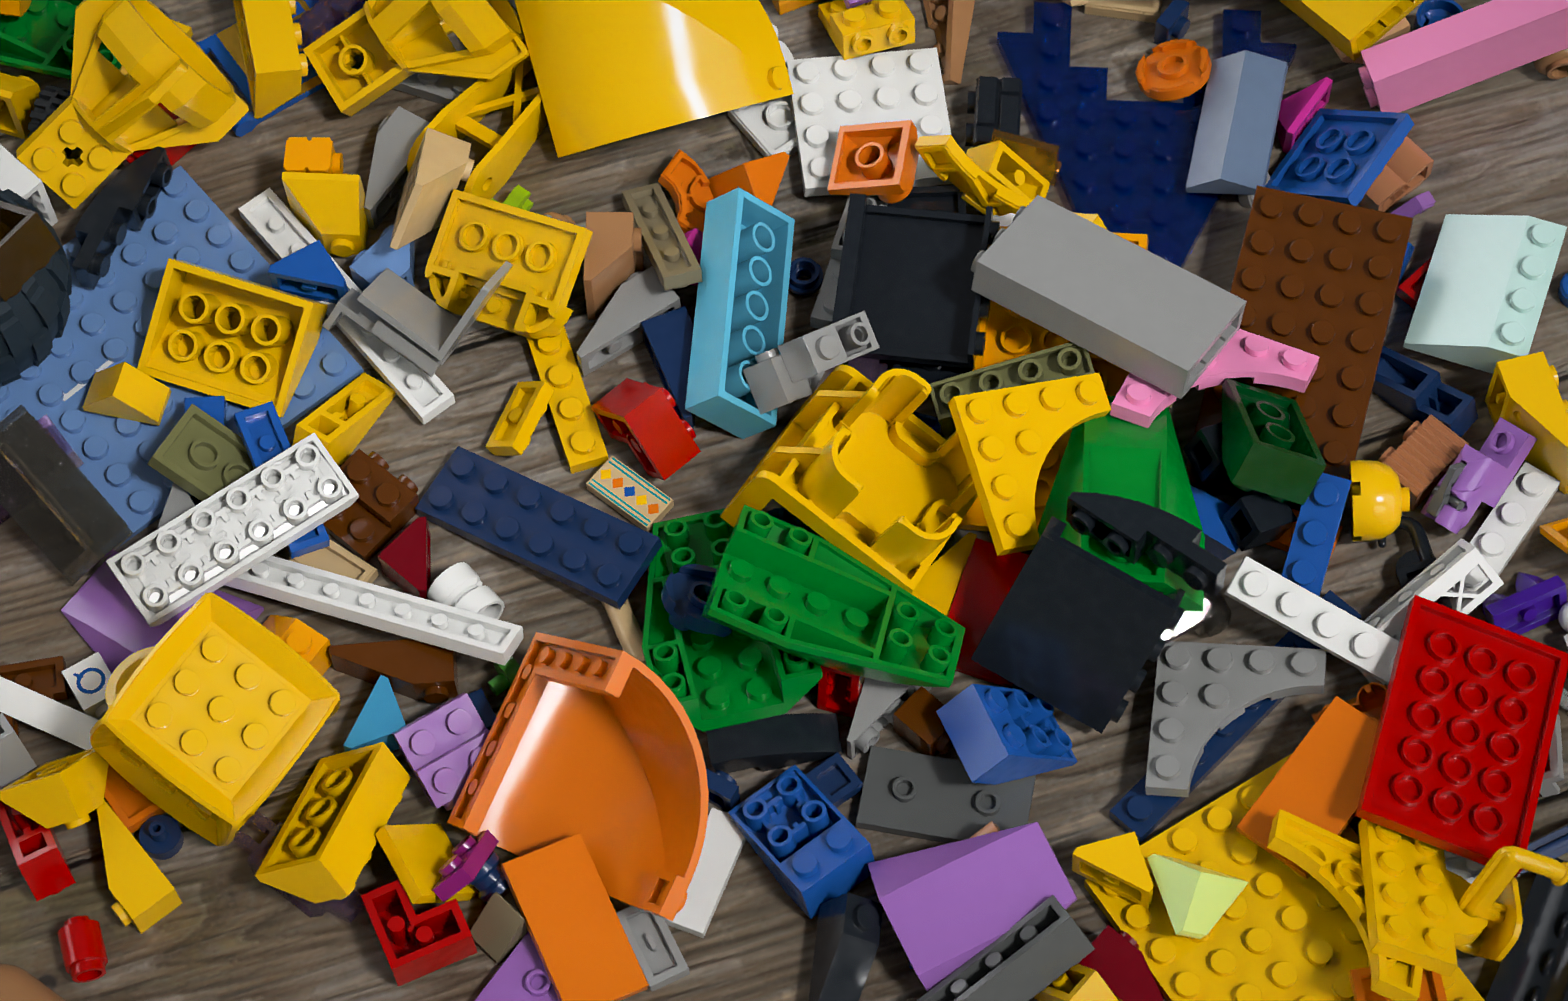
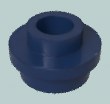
M807 257L797 258L792 261L789 290L794 294L802 296L811 295L818 291L823 282V271L819 264ZM801 276H808L810 278L807 281L797 279Z

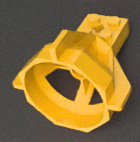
M83 0L75 8L70 96L16 150V158L75 210L134 151L154 149L157 146L165 148L218 142L248 112L249 108L247 103L234 92L233 85L201 47L149 0ZM101 41L122 65L120 69L115 67L98 51ZM161 102L170 112L180 118L172 119L157 104ZM68 147L74 150L79 147L80 157L78 159L65 158L64 149Z
M368 0L362 9L303 49L339 110L350 117L414 73L494 81L529 56V51L524 44L526 40L520 20L509 0ZM454 32L467 49L457 51L447 35ZM356 55L364 58V62L359 69L352 68L356 64L354 58Z

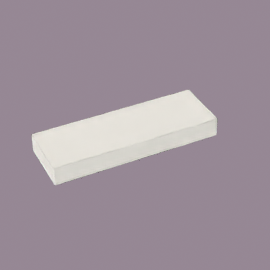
M711 808L700 859L687 889L686 903L681 911L676 913L673 921L665 919L667 925L704 938L746 841V838L728 813Z

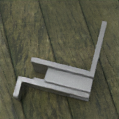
M506 260L481 288L460 320L389 268H386L361 294L351 288L338 301L322 326L329 331L345 314L432 377L439 366L445 363L459 344V341L470 329L513 264Z

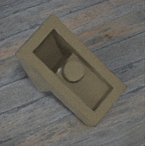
M510 891L504 898L497 892L491 896L470 932L474 942L499 965L512 953L526 935L528 929Z

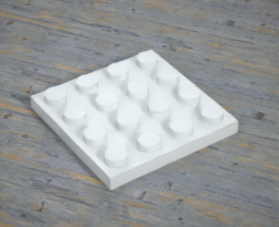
M937 48L878 52L844 60L842 56L794 59L787 60L786 62L794 93L790 95L805 197L830 195L827 188L840 126L912 120L917 128L918 139L920 136L951 135ZM919 154L913 187L952 184L948 179L943 182Z

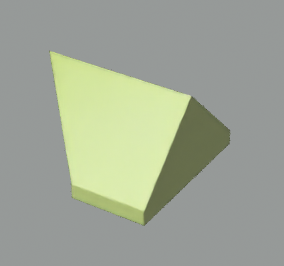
M1152 854L1147 857L1176 935L1197 939L1208 935L1249 883L1248 881L1180 859Z

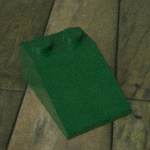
M1225 378L1222 384V462L1231 483L1243 491L1256 490L1268 494L1279 502L1291 501L1304 505L1324 471L1326 464L1297 401Z

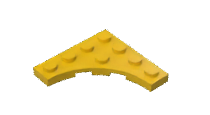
M1099 373L954 396L948 402L997 556L1033 550L1039 540L1035 517L1036 484L1042 464L1054 443L1063 434L1077 425L1104 417L1112 410Z
M1279 809L1272 820L1267 848L1286 857L1312 875L1336 898L1347 912L1367 950L1372 977L1371 991L1393 1001H1417L1420 995L1423 968L1370 952L1360 845Z

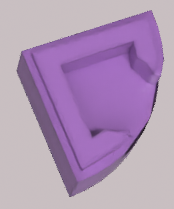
M1427 191L1413 197L1391 213L1412 218L1433 207L1436 201L1431 193Z

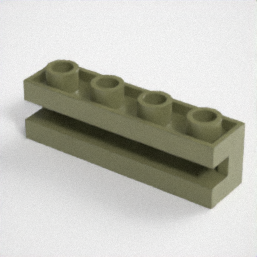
M1068 342L930 383L932 388L931 397L943 436L947 437L956 431L948 406V402L954 396L1093 374L1095 371L1088 350Z

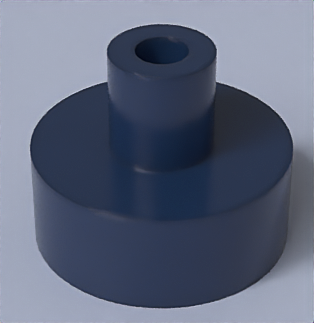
M156 815L149 818L143 823L139 831V841L149 857L156 860H166L175 856L182 848L184 842L183 832L178 822L167 815Z

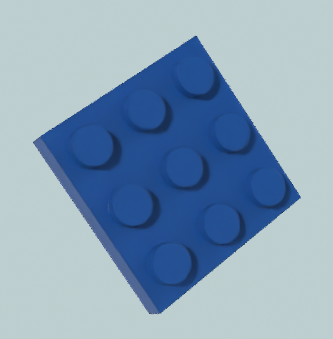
M1320 108L1273 172L1265 187L1357 206L1377 176L1383 171L1397 148L1403 143L1404 138L1412 129L1414 123L1408 113Z

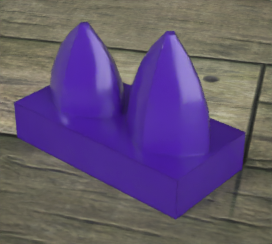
M1518 572L1515 582L1517 593L1510 596L1492 593L1483 601L1482 609L1486 622L1521 635L1558 618L1561 607L1567 603L1566 584L1558 575L1544 580L1532 574Z

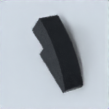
M832 713L783 714L706 731L711 765L715 771L721 770L725 773L760 767L762 772L793 766L794 764L798 765L830 758L837 752L843 755L837 715Z

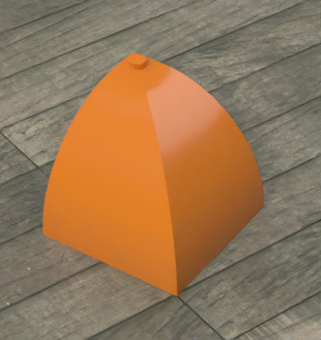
M536 632L447 823L476 837L488 829L499 841L496 845L497 847L519 857L580 833L609 897L673 921L676 913L681 911L686 903L687 889L698 865L705 840L709 792L702 749L695 729L681 703L660 677L641 661L623 650Z

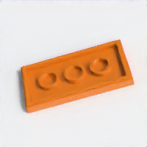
M1336 696L1237 825V832L1305 879H1308L1310 876L1308 872L1286 857L1267 848L1272 820L1279 809H1282L1340 836L1356 814L1378 723Z
M580 833L502 863L501 870L525 920L527 929L559 1001H621L648 989L649 984Z

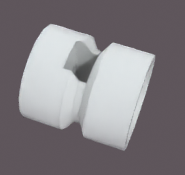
M465 562L456 563L442 572L434 580L427 594L428 600L495 619L500 618L505 607L504 602L490 587L482 586L483 583L479 575Z

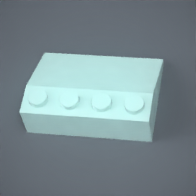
M1446 214L1403 347L1492 374L1497 362L1528 355L1567 226L1532 216Z

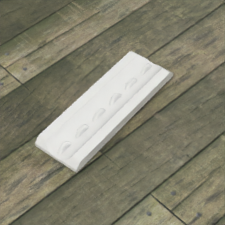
M312 433L106 561V564L150 627L159 626L195 604L203 594L214 592L347 509L359 498V494L317 435Z

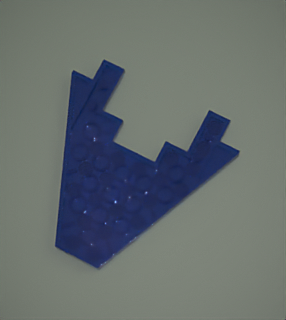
M1034 2L1033 33L998 32L997 46L1011 77L1023 80L1022 101L1074 213L1098 214L1110 232L1148 234V251L1183 268L1222 195L1215 193H1187L1186 191L1207 82L1200 90L1188 97H1184L1182 103L1107 100L1108 68L1070 66L1072 7L1066 3ZM1223 9L1221 57L1248 50L1285 61L1289 69L1295 58L1296 44L1261 42V11Z

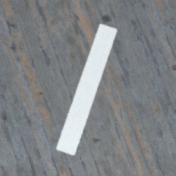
M0 676V712L85 750L93 748L90 741V731L95 723L99 721L98 719Z

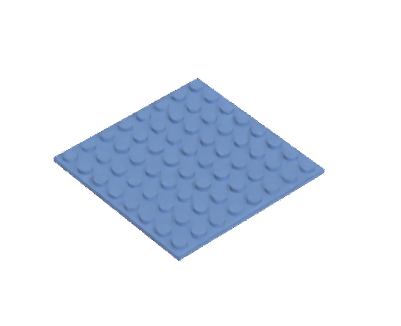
M181 165L173 170L168 186L162 188L157 197L155 212L151 218L146 219L141 231L127 227L123 243L116 246L111 256L110 268L104 277H100L94 290L80 286L72 267L81 249L77 236L62 246L69 261L72 278V295H68L70 298V314L62 337L54 338L51 354L39 366L32 365L20 373V379L4 386L0 383V429L106 556L161 518L174 482L147 464L184 415V398L208 397L211 395L154 378L171 390L159 426L87 412L83 410V404L96 369L108 360L114 362L109 367L122 362H126L135 368L138 367L168 258L187 261L272 287L268 274L270 264ZM323 326L318 343L284 416L279 417L284 429L364 372L359 363L332 333ZM78 384H86L65 402L63 401L64 393H68ZM226 400V427L240 436L234 421V413L249 409V407Z

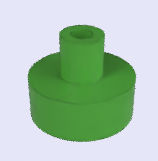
M512 656L505 666L494 663L498 675L487 682V684L496 696L507 688L510 689L520 665Z

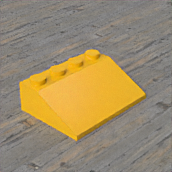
M168 258L137 369L150 377L211 396H224L227 401L249 408L272 401L278 416L283 417L318 343L328 305L187 261Z

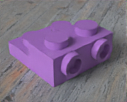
M463 692L395 731L392 735L431 805L436 809L444 806L446 811L454 808L490 730L485 727L468 694Z

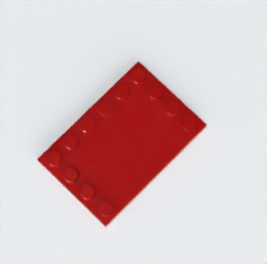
M1415 595L1408 605L1355 816L1485 866L1500 848L1517 846L1527 850L1567 674L1568 653ZM1520 869L1514 877H1517L1523 869Z

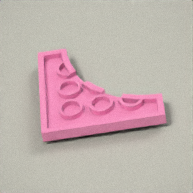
M1239 329L1192 387L1202 390L1222 385L1225 378L1251 377L1253 383L1274 385L1304 393L1317 369L1320 357ZM1129 372L1112 402L1110 415L1149 428L1154 419L1165 408L1175 402L1177 397Z

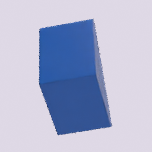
M320 240L271 264L268 270L273 288L304 298L337 304L348 292L345 278Z

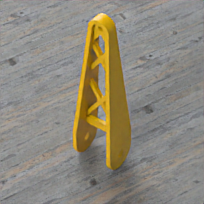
M530 55L494 81L478 79L444 107L415 140L407 159L408 173L413 165L427 127L460 140L467 135L491 150L474 168L463 192L491 200L506 184L548 124L539 87L523 91V77L533 68ZM515 86L514 94L505 96ZM532 100L521 114L522 102ZM514 105L513 124L503 136L479 123L489 112Z

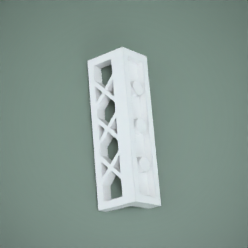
M1461 538L1366 618L1364 622L1400 641L1408 605L1415 595L1433 602L1441 596L1453 597L1452 609L1468 615L1500 588L1504 582L1478 549ZM1478 566L1488 578V581L1477 591H1463L1465 576ZM1455 585V590H1449ZM1359 670L1369 683L1377 682L1382 685H1385L1379 680Z

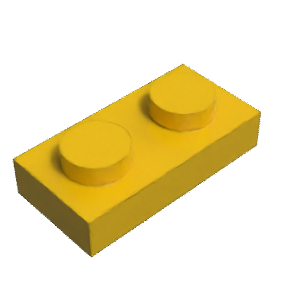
M546 381L518 382L485 447L495 456L522 455L530 444L531 436L540 418L547 410V404L554 389Z

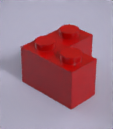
M626 378L591 406L612 439L627 443L649 476L665 481L701 452L693 440L696 438L695 431L687 421L679 418L674 410L676 406L674 398L663 387H656L646 382L642 383Z
M399 879L361 895L367 914L398 987L477 953L473 936L457 899L416 915Z

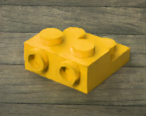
M834 0L818 5V17L844 60L915 43V18L904 0H873L847 9L843 0Z

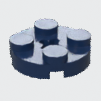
M687 564L681 566L678 573H671L667 577L661 599L664 608L670 614L669 622L673 627L681 631L690 629L699 633L715 634L719 637H726L731 634L732 629L702 617L717 569L700 564ZM697 596L704 597V601L699 599Z

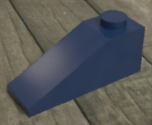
M683 306L642 321L641 327L643 342L663 387L672 395L676 402L674 410L679 418L687 421L694 430L696 415L685 410L694 319L690 318L686 307Z

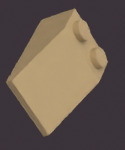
M427 127L401 192L390 248L398 250L441 225L453 189H457L460 180L467 182L474 165V160L469 159L471 143Z

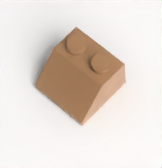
M586 212V228L593 232L584 256L583 282L588 320H596L601 316L620 285L625 283L630 275L637 271H644L642 228L635 227L633 212Z

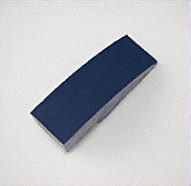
M1383 346L1372 392L1411 421L1415 422L1418 420L1420 423H1423L1432 414L1453 432L1462 437L1478 419L1475 398L1442 383L1438 371Z

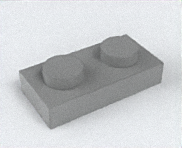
M633 906L617 912V916L651 992L690 974L689 967L664 918Z

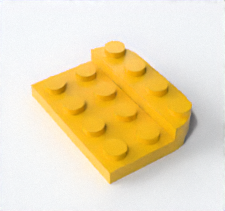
M453 189L427 261L425 278L429 279L430 290L436 300L435 303L462 317L481 288L507 260L513 264L512 268L475 321L528 338L556 337L562 332L564 325L573 310L567 307L593 232L581 226Z

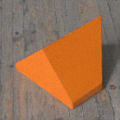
M781 152L756 159L709 178V187L713 198L715 199L739 187L772 206L790 155Z

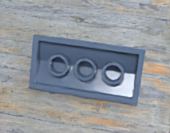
M1244 50L1211 61L1212 67L1207 81L1186 184L1187 193L1255 195L1257 186L1265 187L1288 64L1282 60Z

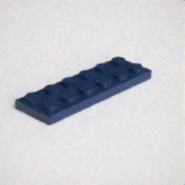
M459 446L415 507L419 517H426L428 521L619 610L662 546L658 536Z

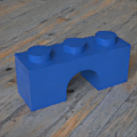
M1326 473L1321 474L1305 504L1301 505L1281 575L1319 597L1352 480Z

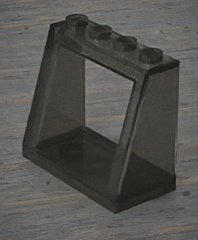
M20 405L0 422V504L73 586L133 536L135 532L23 405Z

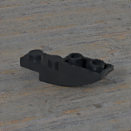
M157 146L126 166L99 192L82 215L74 229L81 249L72 264L80 286L94 290L100 277H104L110 268L111 256L116 246L123 243L127 227L141 231L146 219L153 216L157 206V197L162 188L168 186L173 173V168L170 165L165 148Z
M1072 492L1069 495L1066 521L1078 533L1089 535L1103 544L1112 555L1123 557L1132 564H1135L1145 554L1158 567L1169 569L1183 578L1192 589L1203 591L1212 598L1223 588L1227 563L1200 547L1201 529L1164 510L1139 501L1088 492Z

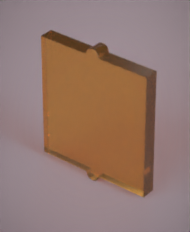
M996 129L993 130L991 142L1001 140L1051 183L1050 185L1055 186L1057 173L1062 166V163L1058 161L1060 146Z

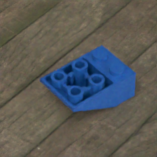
M972 683L936 711L972 783L997 785L1072 766L1078 762L1071 750L1072 742L1069 736L1060 729L1053 715V706L1025 690Z
M795 764L728 812L730 818L784 891L810 919L819 914L820 904L849 892L871 876L867 863L875 862L870 843Z

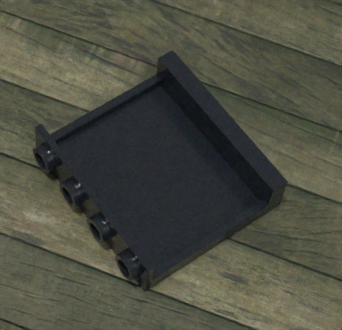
M850 193L832 324L865 310L880 348L859 356V358L975 369L976 355L983 356L985 350L986 332H980L981 318L988 319L991 300L971 290L974 277L971 266L976 255L981 250L986 251L992 245L997 232L1000 230V222L993 220V207L987 206L986 215L983 216L868 205L865 194Z
M1052 516L979 642L971 660L1102 734L1110 720L1118 723L1129 703V701L1124 699L1128 690L1136 693L1148 672L1142 669L1146 660L1148 659L1154 663L1166 643V640L1161 638L1165 629L1173 632L1180 622L1185 609L1179 607L1186 591L1180 588L1174 599L1158 592L1061 537L1067 524Z

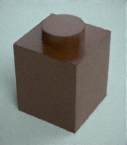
M921 686L893 713V730L919 753L936 756L939 752L941 754L947 753L953 747L936 712L944 704L924 687Z

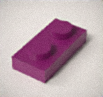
M488 829L475 839L468 835L460 841L452 850L454 856L446 861L438 870L442 876L433 888V891L443 902L474 880L499 841Z

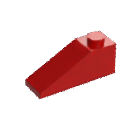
M0 801V821L17 866L36 901L50 895H55L64 888L75 884V879L53 828L47 829Z

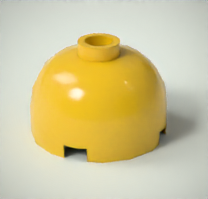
M1370 460L1350 461L1349 474H1351L1350 480H1352L1350 508L1353 518L1351 520L1353 542L1381 540L1393 534L1398 528L1402 512H1410L1409 487H1401L1398 474L1384 463Z

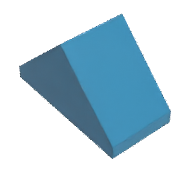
M380 675L343 745L346 752L384 742L390 751L399 749L392 733L406 726L388 677Z

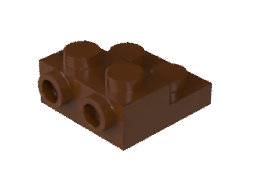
M358 449L340 469L359 494V498L350 507L323 524L331 537L351 553L368 563L417 513L415 507L419 503V499L416 493L419 490L415 483L406 475L401 474L396 478L388 472V463L378 453L372 451L367 455Z

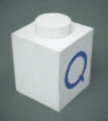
M96 652L62 671V674L84 714L100 720L109 708L105 700V689L111 672L99 652Z

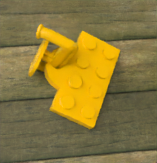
M1364 819L1358 824L1370 952L1413 966H1419L1448 977L1458 966L1456 949L1480 958L1500 962L1515 945L1523 923L1518 881L1514 877L1520 869L1551 879L1552 884L1555 886H1562L1568 882L1567 862L1561 863L1548 856L1517 846H1507L1495 852L1473 883L1470 884L1463 877L1446 869L1443 849Z

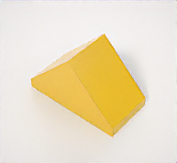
M122 362L94 374L83 404V410L159 426L171 390L132 365Z
M1135 831L1076 847L1072 856L1073 872L1147 909L1152 903L1154 885Z

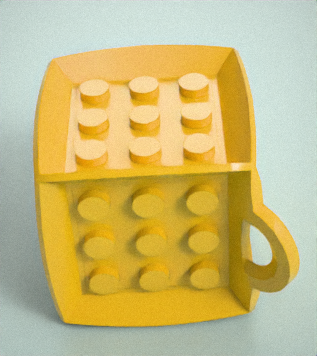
M213 592L205 593L174 624L156 646L147 647L131 654L116 667L105 689V700L109 708L104 716L92 727L90 741L93 749L110 766L155 805L216 846H227L233 841L236 832L276 789L323 724L338 711L341 704L340 694L313 666L266 627Z

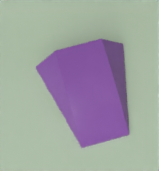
M114 551V552L106 559V561H107L108 559H110L111 557L115 556L116 554H118L119 552ZM105 561L61 609V612L95 653L99 652L112 674L116 667L131 654L147 647L156 646L193 605L163 624L150 627ZM215 590L213 592L255 620L264 611V608L260 605L223 591Z
M1038 822L867 863L879 901L927 992L1009 931L1013 925L1052 895L1055 896L1065 910L1078 899Z

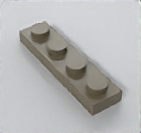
M659 183L621 191L626 211L634 213L635 227L642 228V245L664 290L684 288L690 284L703 282L701 267Z

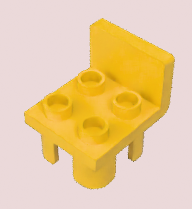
M841 364L834 368L814 393L796 411L719 517L734 528L744 504L761 511L773 498L829 543L907 592L912 593L948 539L957 529L977 499L978 494L957 430L946 440L912 414L932 391L927 381L912 371L891 369L880 375L873 383L855 368Z

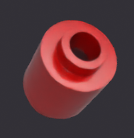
M84 915L66 920L64 926L57 932L66 972L71 974L72 980L77 983L90 982L103 977L106 974L105 966L108 963V957L100 923L96 920H90L88 916Z

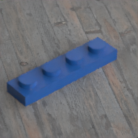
M272 401L234 413L235 424L254 469L291 447ZM321 524L286 547L291 559L330 546V539L324 524Z

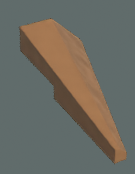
M923 0L928 26L935 31L937 44L933 48H937L938 57L941 59L944 73L942 75V82L946 85H959L962 79L975 0Z

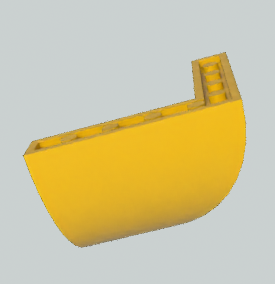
M515 0L558 158L685 122L794 94L777 35L759 0Z

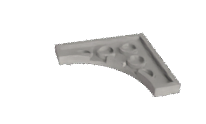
M1166 641L1157 659L1145 783L1146 795L1189 797L1191 780L1195 768L1204 753L1205 745L1218 729L1221 731L1230 722L1245 713L1246 707L1266 698H1270L1272 701L1293 695L1324 694L1327 651L1312 648Z

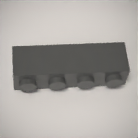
M1052 895L1013 925L1009 931L973 956L917 1001H1029L1067 970L1078 964L1095 948L1064 907Z

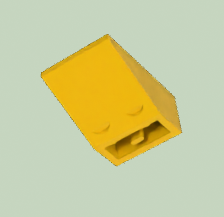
M1543 351L1497 362L1485 398L1494 426L1501 417L1537 438L1525 459L1534 467L1561 481L1558 489L1563 494H1568V401L1566 399L1562 400L1559 393V378L1554 365H1548Z

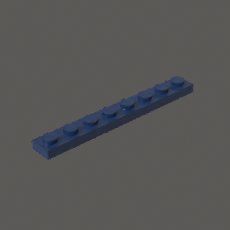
M1331 590L1322 597V599L1361 620L1362 615ZM1288 631L1274 646L1321 649L1291 631ZM1270 698L1258 701L1246 707L1245 713L1230 722L1221 731L1218 729L1205 745L1204 753L1195 768L1189 794L1284 698L1272 701ZM1146 775L1109 811V818L1126 833L1135 831L1139 844L1186 798L1146 795Z

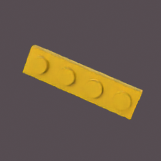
M565 327L556 337L538 339L526 337L539 380L546 381L554 389L548 406L571 474L603 465L609 459L591 408V403Z

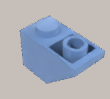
M394 225L388 226L382 232L377 242L368 250L358 253L349 266L353 282L363 292L386 268H389L415 287V240L398 250L390 248Z

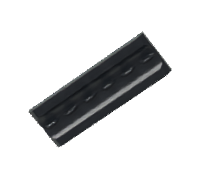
M1556 858V859H1555V860H1557V861H1559V862H1561V863H1562V862H1566V861L1561 860V859H1559V858ZM1536 874L1522 909L1523 923L1519 938L1501 961L1485 1001H1568V882L1562 886H1555L1552 884L1551 879Z

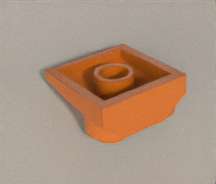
M912 120L840 126L827 188L829 194L850 195V193L865 194L866 196L877 195L885 203H897L905 199L912 191L919 152L915 148L918 140L917 128Z

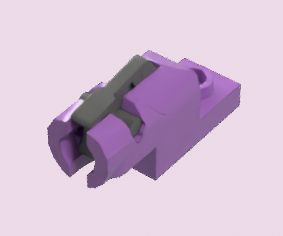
M1500 417L1480 451L1467 444L1463 446L1447 473L1437 486L1434 487L1421 513L1458 534L1460 529L1469 523L1481 502L1495 508L1537 441V438Z

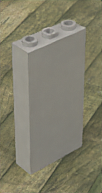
M1037 195L1027 207L1021 206L1009 227L1007 229L1001 228L997 232L992 245L986 251L981 250L976 255L971 266V271L974 272L971 290L1179 399L1183 398L1239 330L1247 302L1040 195Z

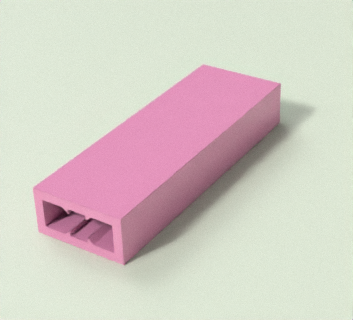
M1492 0L1360 51L1364 66L1359 67L1358 71L1370 107L1378 105L1380 112L1400 113L1567 49L1568 0Z

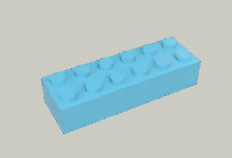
M738 187L706 202L700 259L703 282H699L697 288L685 410L741 439H745L776 426L778 408L760 415L743 369L757 364L756 355L776 347L778 349L779 345L784 344L795 219Z

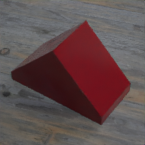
M418 517L378 555L382 573L406 594L428 600L427 594L431 586V533L427 518Z

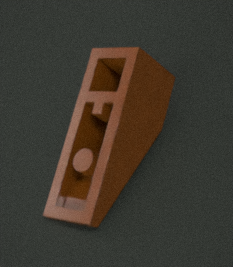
M414 639L329 646V655L334 670L374 685L380 675L388 677L393 692L417 701L424 700L428 703H442L447 701L448 698H455L459 695L456 651Z

